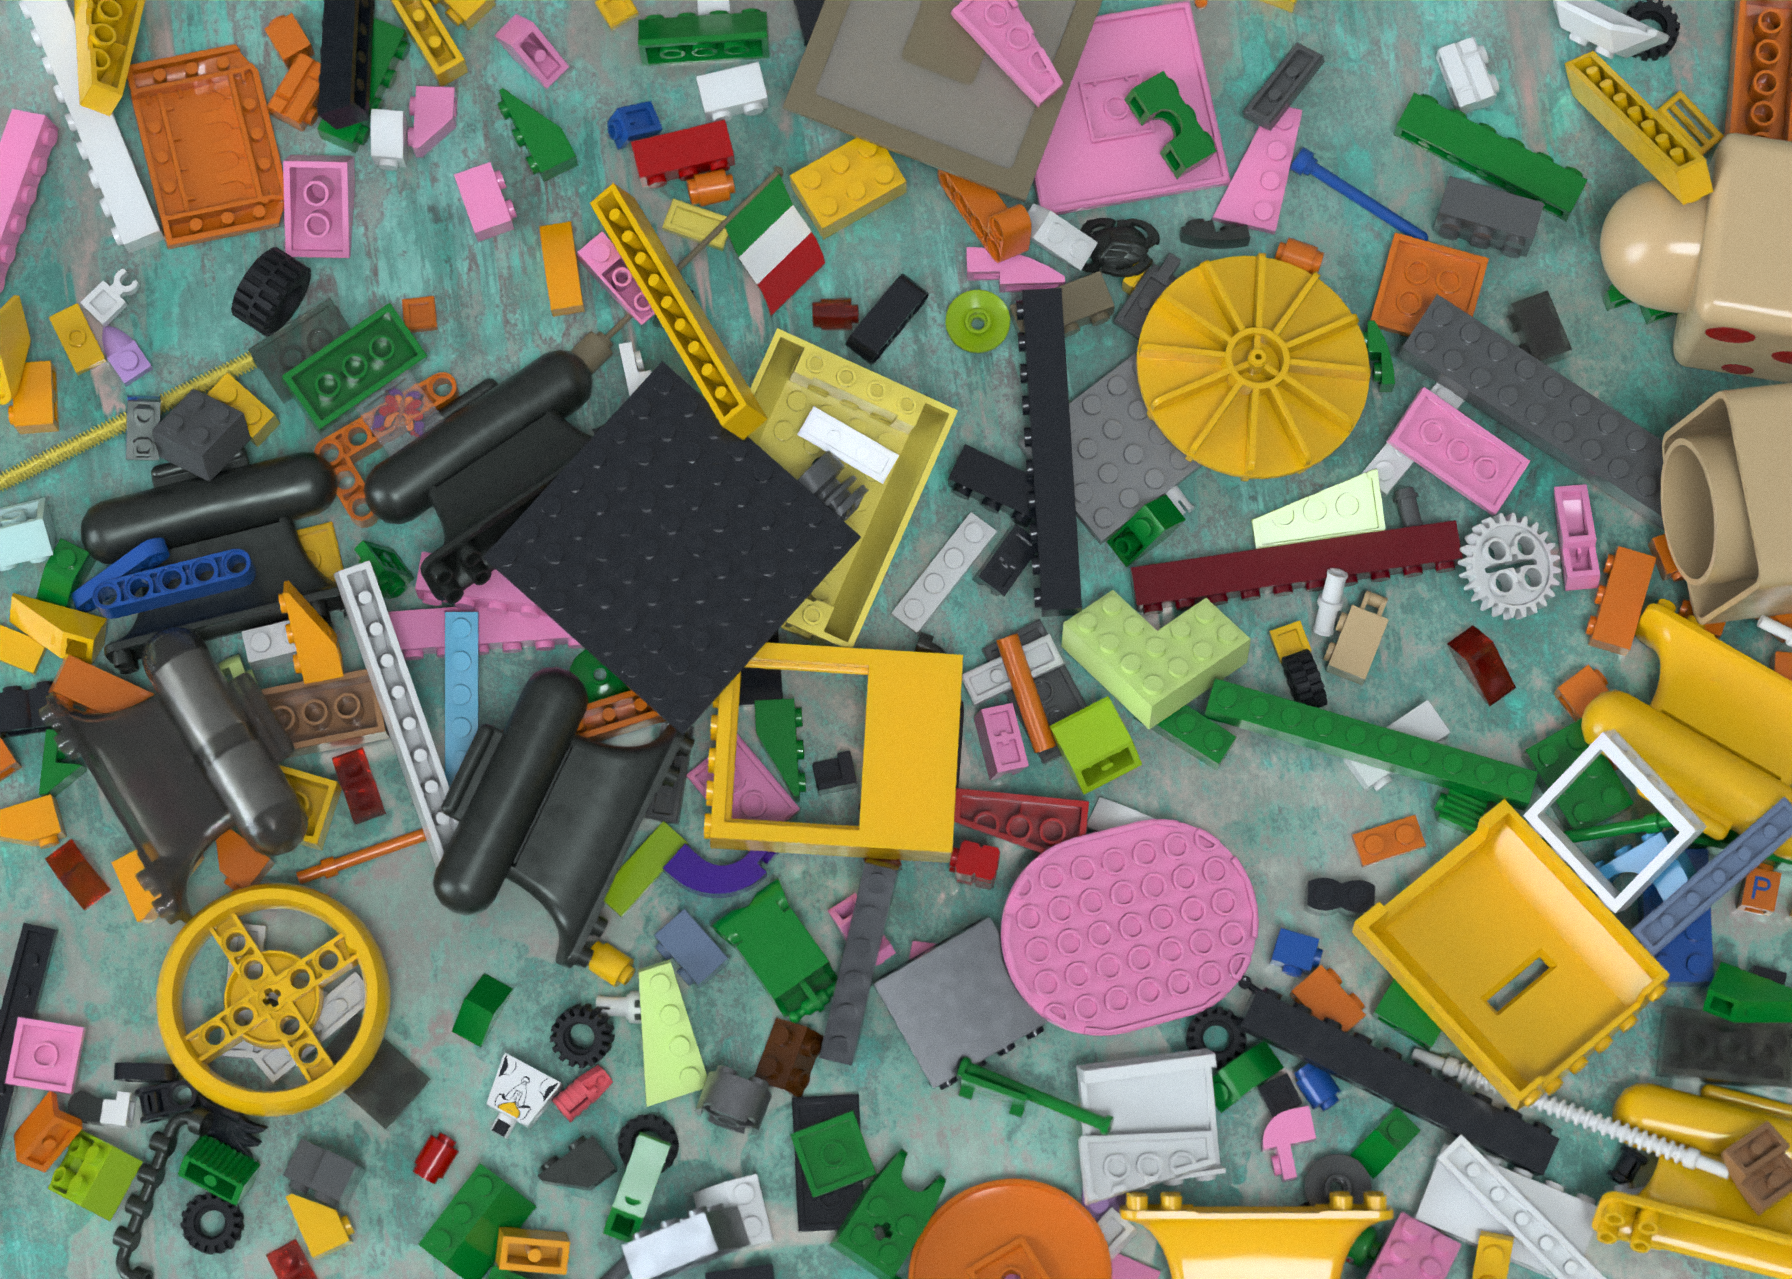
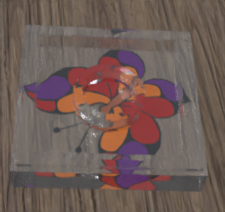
M406 370L354 406L389 457L444 421L409 370Z

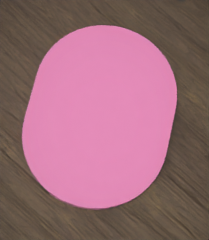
M1149 819L1060 842L1033 859L1020 873L1007 897L1001 921L1002 952L1013 984L1023 999L1040 1016L1050 1023L1073 1033L1087 1036H1113L1188 1017L1202 1012L1221 1001L1237 982L1241 980L1252 960L1251 956L1255 940L1258 937V906L1254 889L1245 869L1237 857L1233 856L1220 843L1219 839L1201 828H1196L1177 820Z

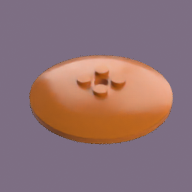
M1001 1179L981 1183L962 1191L948 1200L932 1215L915 1243L909 1264L908 1279H1004L1010 1274L1018 1275L1021 1279H1112V1263L1107 1242L1098 1223L1085 1207L1072 1196L1058 1188L1033 1180Z

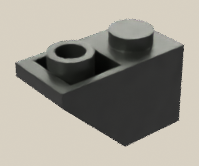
M583 1135L568 1146L570 1152L559 1159L556 1155L546 1161L540 1167L543 1171L538 1174V1177L544 1184L591 1191L618 1170L595 1138L591 1136L586 1139Z

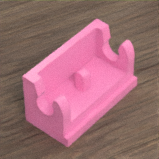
M1013 703L981 709L974 717L989 780L999 779L1002 775L1008 773L1015 775L1024 768H1028L1029 764Z

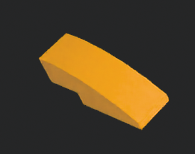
M571 221L539 226L550 308L553 317L585 312Z

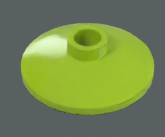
M970 290L956 297L950 304L945 319L946 330L952 342L960 349L970 353H986L1001 345L1007 337L1010 329V314L1005 303L997 295L985 290ZM981 320L984 326L977 330L972 327V322Z

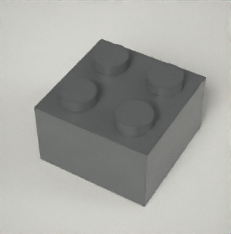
M192 389L152 430L159 457L209 482L251 440L243 412L195 389Z

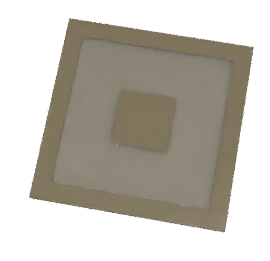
M825 0L782 109L1025 202L1103 0H1016L1023 17L1031 25L1040 47L1044 48L1063 82L1062 88L1040 107H1037L950 15L952 9L963 0Z

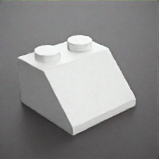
M757 1174L722 1182L693 1193L696 1208L703 1206L709 1208L723 1203L724 1208L738 1206L751 1245L731 1253L774 1243Z

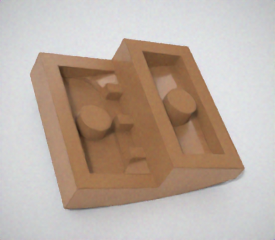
M1768 1120L1721 1153L1725 1166L1735 1185L1758 1216L1792 1193V1160L1785 1153L1790 1145Z

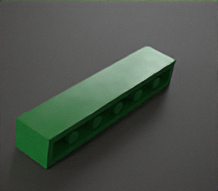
M1414 92L1394 132L1395 136L1508 193L1544 203L1542 210L1566 222L1588 181L1579 170L1569 166L1564 168L1554 163V159L1543 152L1534 153L1526 149L1521 141L1512 137L1506 139L1496 134V130L1485 123L1476 124L1468 120L1467 115L1460 110L1454 108L1448 110L1439 105L1435 98L1427 94L1419 95Z

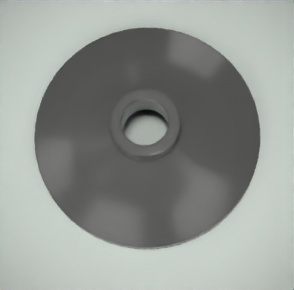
M1343 1154L1328 1155L1315 1162L1309 1169L1304 1184L1305 1196L1309 1206L1330 1204L1329 1192L1332 1183H1338L1341 1186V1191L1350 1192V1195H1353V1204H1363V1192L1372 1191L1371 1180L1364 1166L1356 1159Z

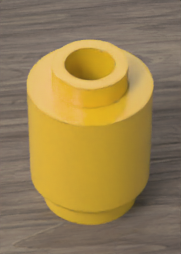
M597 941L591 947L594 950L588 964L591 972L615 988L620 984L625 986L631 980L636 970L632 967L634 964L632 958L608 942L603 944Z

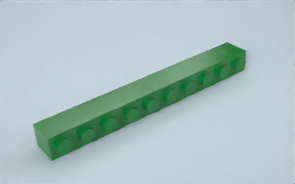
M1216 678L1205 712L1206 718L1478 798L1500 803L1505 799L1513 808L1523 811L1526 810L1530 803L1538 772Z

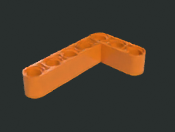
M446 372L436 373L403 392V399L410 392H418L425 397L423 400L424 406L420 410L421 413L410 415L407 423L422 414L425 419L460 396L459 388L452 375ZM448 384L452 387L448 395H436V390L440 385ZM386 403L325 437L317 443L314 453L324 456L328 450L339 451L337 459L329 462L337 475L338 490L336 495L354 524L361 528L373 526L379 518L372 511L364 517L355 515L357 507L367 503L364 495L365 483L353 464L408 433L404 417L402 420L396 417L394 426L385 432L380 433L371 430L376 411L382 406L387 405ZM358 433L366 434L367 440L365 443L359 446L351 444L353 436ZM345 477L355 478L354 485L349 489L339 488L340 481Z

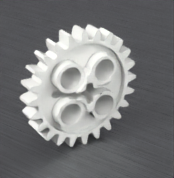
M1503 513L1494 516L1493 519L1491 517L1482 520V524L1472 527L1473 533L1465 536L1464 539L1469 545L1460 548V551L1467 556L1458 561L1459 565L1466 567V571L1461 573L1459 577L1468 578L1469 580L1464 590H1474L1475 593L1471 598L1472 602L1479 599L1483 601L1480 610L1484 611L1492 607V617L1503 613L1504 620L1511 619L1514 616L1519 620L1526 617V614L1528 616L1538 613L1537 609L1547 606L1546 600L1555 596L1550 588L1560 584V582L1553 578V575L1561 572L1560 568L1553 566V562L1560 559V556L1551 555L1550 550L1555 547V543H1545L1544 540L1548 532L1538 534L1539 523L1536 522L1527 526V516L1517 520L1515 513H1511L1504 517ZM1518 542H1519V543L1522 545V547H1523V552H1524L1523 554L1518 550V547H1517V543H1518ZM1489 547L1493 550L1495 559L1490 556L1488 552ZM1527 560L1534 561V565H1524L1517 569L1507 568L1492 573L1485 572V568H1495L1503 564L1513 565ZM1525 574L1530 578L1531 586L1526 583ZM1496 579L1500 581L1502 591L1497 588Z

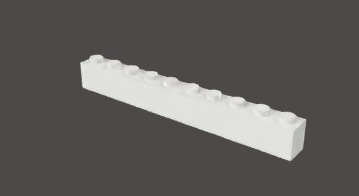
M68 0L19 1L25 19L32 18L35 28L31 29L30 32L37 48L43 46L47 55L41 58L49 76L54 74L58 82L57 85L53 86L60 104L66 102L69 113L65 114L71 132L78 131L81 141L76 143L83 161L89 159L93 168L87 171L95 189L101 188L104 198L99 200L106 218L113 217L116 226L111 228L117 245L124 244L130 254L164 240V235L114 113L112 112L111 116H107L79 105L75 18Z
M367 561L340 570L333 575L437 868L459 821L446 816L441 810V805L449 790V785L371 562Z

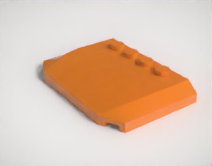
M236 44L131 64L127 75V84L167 249L279 227L284 209L283 169L259 71L252 62L249 63L242 55L239 47Z

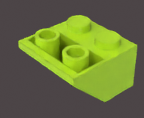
M1108 696L1049 726L1068 772L1083 795L1142 765L1133 740Z
M81 1130L69 1144L68 1152L60 1166L53 1173L52 1181L47 1189L111 1221L143 1162Z

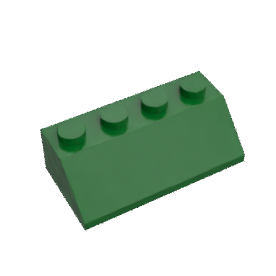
M748 8L742 10L741 13L728 14L727 11L717 10L710 12L709 15L701 16L685 12L678 14L677 17L665 18L663 15L654 14L646 16L645 19H639L638 47L642 66L770 58L767 11L760 12L759 9Z

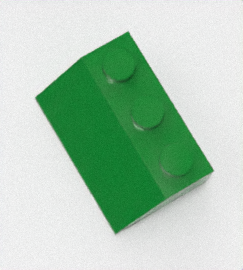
M480 1163L418 1245L462 1279H483L496 1262L499 1227L521 1228L536 1209V1206Z

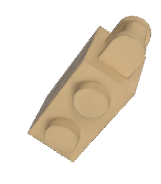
M1367 590L1360 608L1352 605L1349 614L1341 613L1335 629L1341 632L1337 644L1330 641L1323 659L1329 662L1326 669L1327 672L1363 686L1389 619L1382 617L1388 598ZM1366 604L1379 609L1377 614L1364 610Z

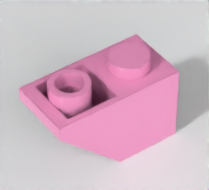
M416 86V95L410 96L409 113L410 116H414V127L408 128L407 141L408 147L413 148L416 157L425 156L456 128L458 96L455 87Z

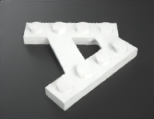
M244 924L259 949L265 951L268 927ZM242 936L233 938L230 950L232 952L241 951L245 946V938ZM230 961L228 963L227 981L234 971ZM252 965L248 970V978L251 980L260 978L264 970L263 965ZM356 971L330 993L323 990V1009L317 1024L313 1028L322 1045L364 1010V981ZM298 977L294 979V986L297 989L305 988L309 984ZM272 992L268 996L278 1002V997L281 996V993L276 995ZM251 1010L242 1011L237 1017L238 1025H249L253 1020V1013ZM299 1020L288 1027L284 1033L286 1035L295 1034L300 1028ZM223 1029L221 1030L220 1043L224 1040L225 1032ZM242 1041L220 1056L253 1059L273 1084L278 1083L297 1067L286 1047L281 1049H263L253 1046L246 1041ZM307 1047L303 1050L302 1061L315 1052L317 1048Z

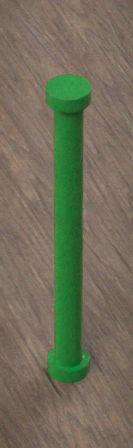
M964 1057L958 1070V1076L960 1077L965 1073L1027 1095L1028 1101L1100 1129V1134L1105 1136L1109 1134L1112 1128L1113 1116H1101L973 1064L972 1059Z

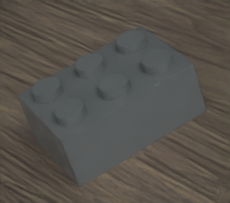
M1449 176L1433 231L1439 232V236L1448 240L1460 238L1470 241V244L1476 248L1488 249L1491 247L1501 250V253L1507 257H1526L1534 240L1544 203Z

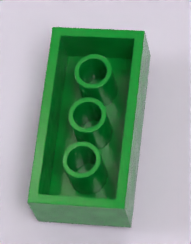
M388 303L282 375V383L318 434H321L425 363L427 354L391 303Z

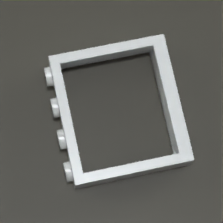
M1615 729L1603 732L1523 815L1530 822L1531 828L1541 838L1544 837L1552 846L1551 849L1575 870L1574 873L1586 886H1590L1598 895L1597 898L1614 913L1626 910L1707 828L1702 820ZM1602 752L1616 764L1680 832L1621 893L1545 813Z

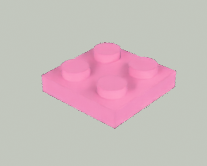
M18 1017L5 1083L73 1095L86 1029L84 1027Z

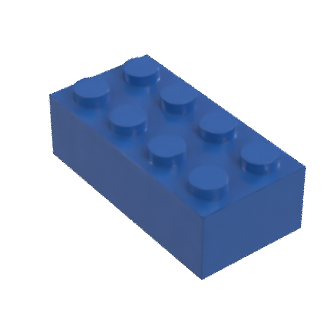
M1685 849L1697 872L1709 863L1708 849ZM1653 883L1637 898L1638 924L1664 902ZM1711 907L1654 956L1670 974L1665 985L1666 987H1708L1714 978Z

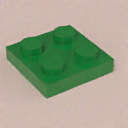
M853 1111L790 1134L813 1199L876 1176L873 1163Z

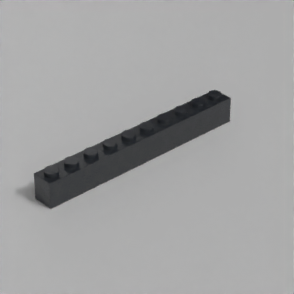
M1062 288L1022 290V300L1016 301L1017 320H1023L1024 332H1018L1019 352H1025L1026 364H1020L1021 384L1027 383L1028 395L1022 396L1023 415H1029L1030 427H1024L1025 447H1031L1032 459H1026L1027 479H1033L1034 491H1028L1029 511H1035L1036 523H1030L1031 543H1037L1038 555L1032 556L1033 575H1039L1040 588H1034L1035 608L1041 607L1042 617L1070 616L1082 612Z
M1264 987L1263 991L1259 989L1252 991L1236 1028L1453 1136L1459 1137L1462 1135L1470 1144L1518 1168L1526 1170L1534 1176L1544 1175L1560 1140L1551 1135L1552 1128L1536 1121L1531 1125L1521 1120L1523 1114L1506 1106L1501 1110L1491 1105L1493 1099L1479 1092H1474L1471 1095L1461 1090L1463 1085L1449 1077H1444L1443 1080L1431 1075L1433 1072L1431 1068L1418 1062H1414L1412 1066L1401 1060L1403 1056L1401 1053L1388 1047H1384L1382 1051L1371 1045L1373 1040L1358 1032H1354L1352 1036L1342 1031L1343 1025L1335 1020L1324 1017L1322 1021L1311 1016L1312 1010L1297 1002H1294L1293 1006L1281 1001L1282 995L1270 988Z

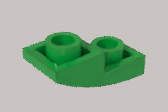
M1368 321L1365 331L1361 332L1367 347L1369 361H1379L1373 363V382H1379V392H1392L1395 385V377L1388 345L1375 321Z

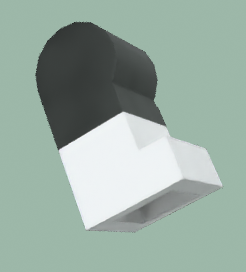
M117 1091L116 1100L96 1098L87 1092H78L70 1098L68 1111L70 1115L80 1118L82 1123L132 1129L137 1097L130 1092Z

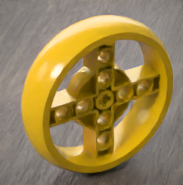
M264 883L236 889L220 896L199 910L183 926L170 945L162 963L156 990V1011L161 1038L168 1055L181 1075L193 1088L218 1105L247 1115L263 1117L286 1116L305 1112L329 1102L347 1090L364 1073L378 1052L385 1035L391 1007V988L386 962L377 941L364 922L352 910L333 897L312 888L286 883ZM269 909L295 910L320 919L336 930L339 935L304 958L285 950L261 951L239 917ZM213 936L234 967V971L230 975L224 991V1011L187 1034L183 1017L185 981L199 950ZM237 936L244 937L246 940L244 948L239 952H232L230 950L231 940ZM329 954L337 955V966L331 970L323 969V958ZM254 964H262L264 968L262 976L256 980L249 979V968ZM359 965L365 986L363 1017L349 1049L334 1064L313 1031L323 1009V988ZM300 973H308L310 976L309 984L302 989L295 988V977ZM272 992L276 995L281 993V996L278 997L280 1004L276 1007L272 1004L266 1005L270 1001L268 995ZM244 1010H251L253 1013L252 1022L247 1026H239L237 1022L238 1015ZM290 1019L299 1020V1030L293 1035H286L283 1031L285 1023ZM215 1029H223L225 1032L224 1040L218 1045H211L209 1042L210 1033ZM242 1041L263 1049H281L286 1047L308 1083L278 1091L254 1090L230 1082L212 1070L207 1064ZM307 1047H316L318 1050L317 1058L311 1063H304L302 1061L303 1050Z

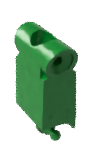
M778 878L758 891L748 906L731 910L710 925L722 939L738 951L784 1018L789 1016L791 1022L798 1023L805 1015H812L817 1011L821 1013L825 1010L824 1006L830 1002L831 997L834 995L838 977L825 954L789 907Z

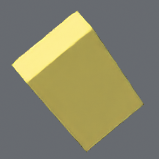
M673 198L662 230L701 243L726 216ZM724 228L707 246L723 251L728 240L726 229Z

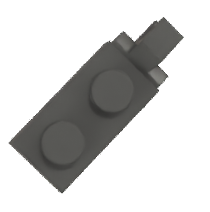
M1170 253L1161 267L1153 264L1151 268H1148L1116 316L1113 324L1139 339L1142 326L1153 304L1163 291L1177 279L1173 275L1179 267L1181 259Z

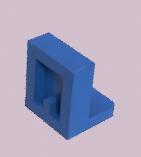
M651 101L617 108L607 121L609 136L615 141L618 150L624 149L630 141L659 135L663 130Z

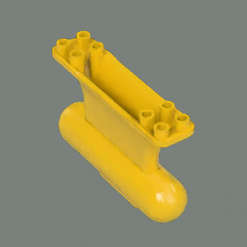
M1660 599L1657 604H1649L1646 607L1635 632L1638 640L1653 649L1660 660V677L1652 702L1648 705L1634 696L1616 689L1600 693L1584 710L1581 723L1584 740L1590 746L1603 732L1615 729L1707 826L1703 833L1716 840L1724 839L1730 829L1741 835L1782 798L1786 797L1792 804V681L1715 638L1714 634L1704 629L1705 625L1697 622L1694 615H1690L1686 619L1675 613L1676 607L1671 601ZM1604 752L1601 753L1603 756L1609 758ZM1637 788V793H1638L1641 797H1643L1644 799L1650 801V800ZM1792 837L1773 854L1792 861Z
M1635 1083L1622 1091L1616 1098L1613 1106V1122L1620 1120L1622 1126L1628 1123L1630 1129L1638 1127L1641 1133L1647 1130L1649 1136L1655 1133L1657 1134V1139L1661 1140L1662 1137H1665L1667 1143L1674 1140L1676 1146L1684 1144V1149L1687 1150L1689 1147L1698 1149L1700 1155L1724 1163L1721 1153L1768 1120L1790 1145L1785 1153L1792 1160L1791 1104L1712 1084L1704 1085L1699 1096L1652 1083ZM1634 1144V1145L1632 1146L1633 1148L1638 1149V1148H1637L1638 1145ZM1661 1154L1656 1169L1644 1189L1635 1195L1618 1191L1603 1194L1593 1215L1592 1228L1597 1232L1598 1241L1604 1244H1613L1618 1239L1629 1242L1631 1249L1639 1253L1648 1252L1651 1248L1657 1250L1664 1249L1778 1279H1792V1193L1758 1216L1745 1200L1731 1176L1725 1179L1696 1167L1694 1170L1683 1167V1162L1675 1164L1673 1158H1670L1668 1161L1665 1160V1155Z
M1132 1191L1126 1193V1204L1119 1206L1121 1219L1142 1225L1157 1239L1168 1261L1172 1279H1341L1349 1250L1359 1235L1369 1226L1393 1219L1394 1209L1391 1205H1387V1195H1384L1383 1191H1364L1363 1204H1353V1195H1350L1348 1191H1330V1204H1315V1206H1193V1204H1182V1195L1177 1191L1160 1192V1204H1148L1146 1192Z

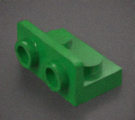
M365 540L354 548L361 558L359 564L367 561L371 562L382 597L387 599L399 597L407 590V585L415 579L394 549Z

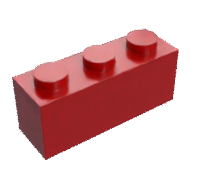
M725 119L631 142L641 187L648 186L650 189L663 187L667 184V181L679 178L680 181L693 179L694 175L720 169L727 171L730 169V166L735 165L734 153Z

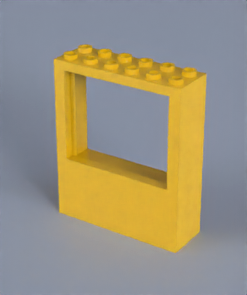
M767 642L745 666L746 668L868 675L859 826L732 818L741 672L714 700L712 708H718V715L711 714L710 741H716V748L709 747L708 773L714 774V781L707 780L706 806H712V814L705 813L704 839H710V848L940 863L950 862L953 848L963 655Z

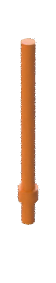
M421 828L335 859L333 856L320 860L321 864L298 871L296 875L300 885L324 876L328 879L339 875L338 871L427 840Z

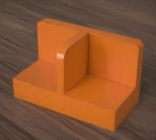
M49 1091L14 1133L17 1162L44 1173L83 1128L80 1118L59 1110L56 1093Z

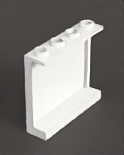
M1204 1048L1076 1065L1080 1107L1104 1117L1107 1115L1113 1116L1114 1122L1108 1135L1212 1131L1216 1158L1214 1167L1163 1182L1164 1185H1179L1184 1183L1183 1179L1196 1177L1197 1181H1209L1216 1179V1174L1226 1173V1168L1220 1164L1212 1079V1067H1216L1214 1052ZM1082 1123L1083 1136L1103 1135L1100 1134V1129ZM1151 1186L1139 1190L1149 1189Z

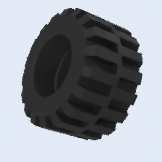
M277 247L269 249L252 264L242 278L233 298L232 315L266 337L273 335L290 320L301 304L309 287L311 278L310 268Z

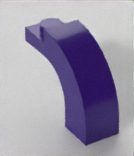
M684 844L663 867V870L675 883L693 894L708 898H729L746 893L762 883L768 876L767 872L760 865L763 862L766 865L771 863L778 855V852L751 850L738 862L729 865H715L703 860L690 847Z

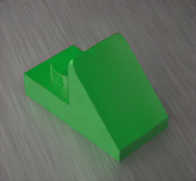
M46 729L39 795L41 797L50 794L56 797L87 771L81 764L62 763V759H67L69 741L65 740V735L60 730Z
M1396 1107L1352 1152L1350 1157L1360 1162L1374 1180L1421 1130Z

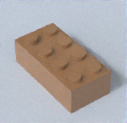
M367 669L344 673V677L309 684H304V681L244 693L251 736L266 761L269 762L390 738Z

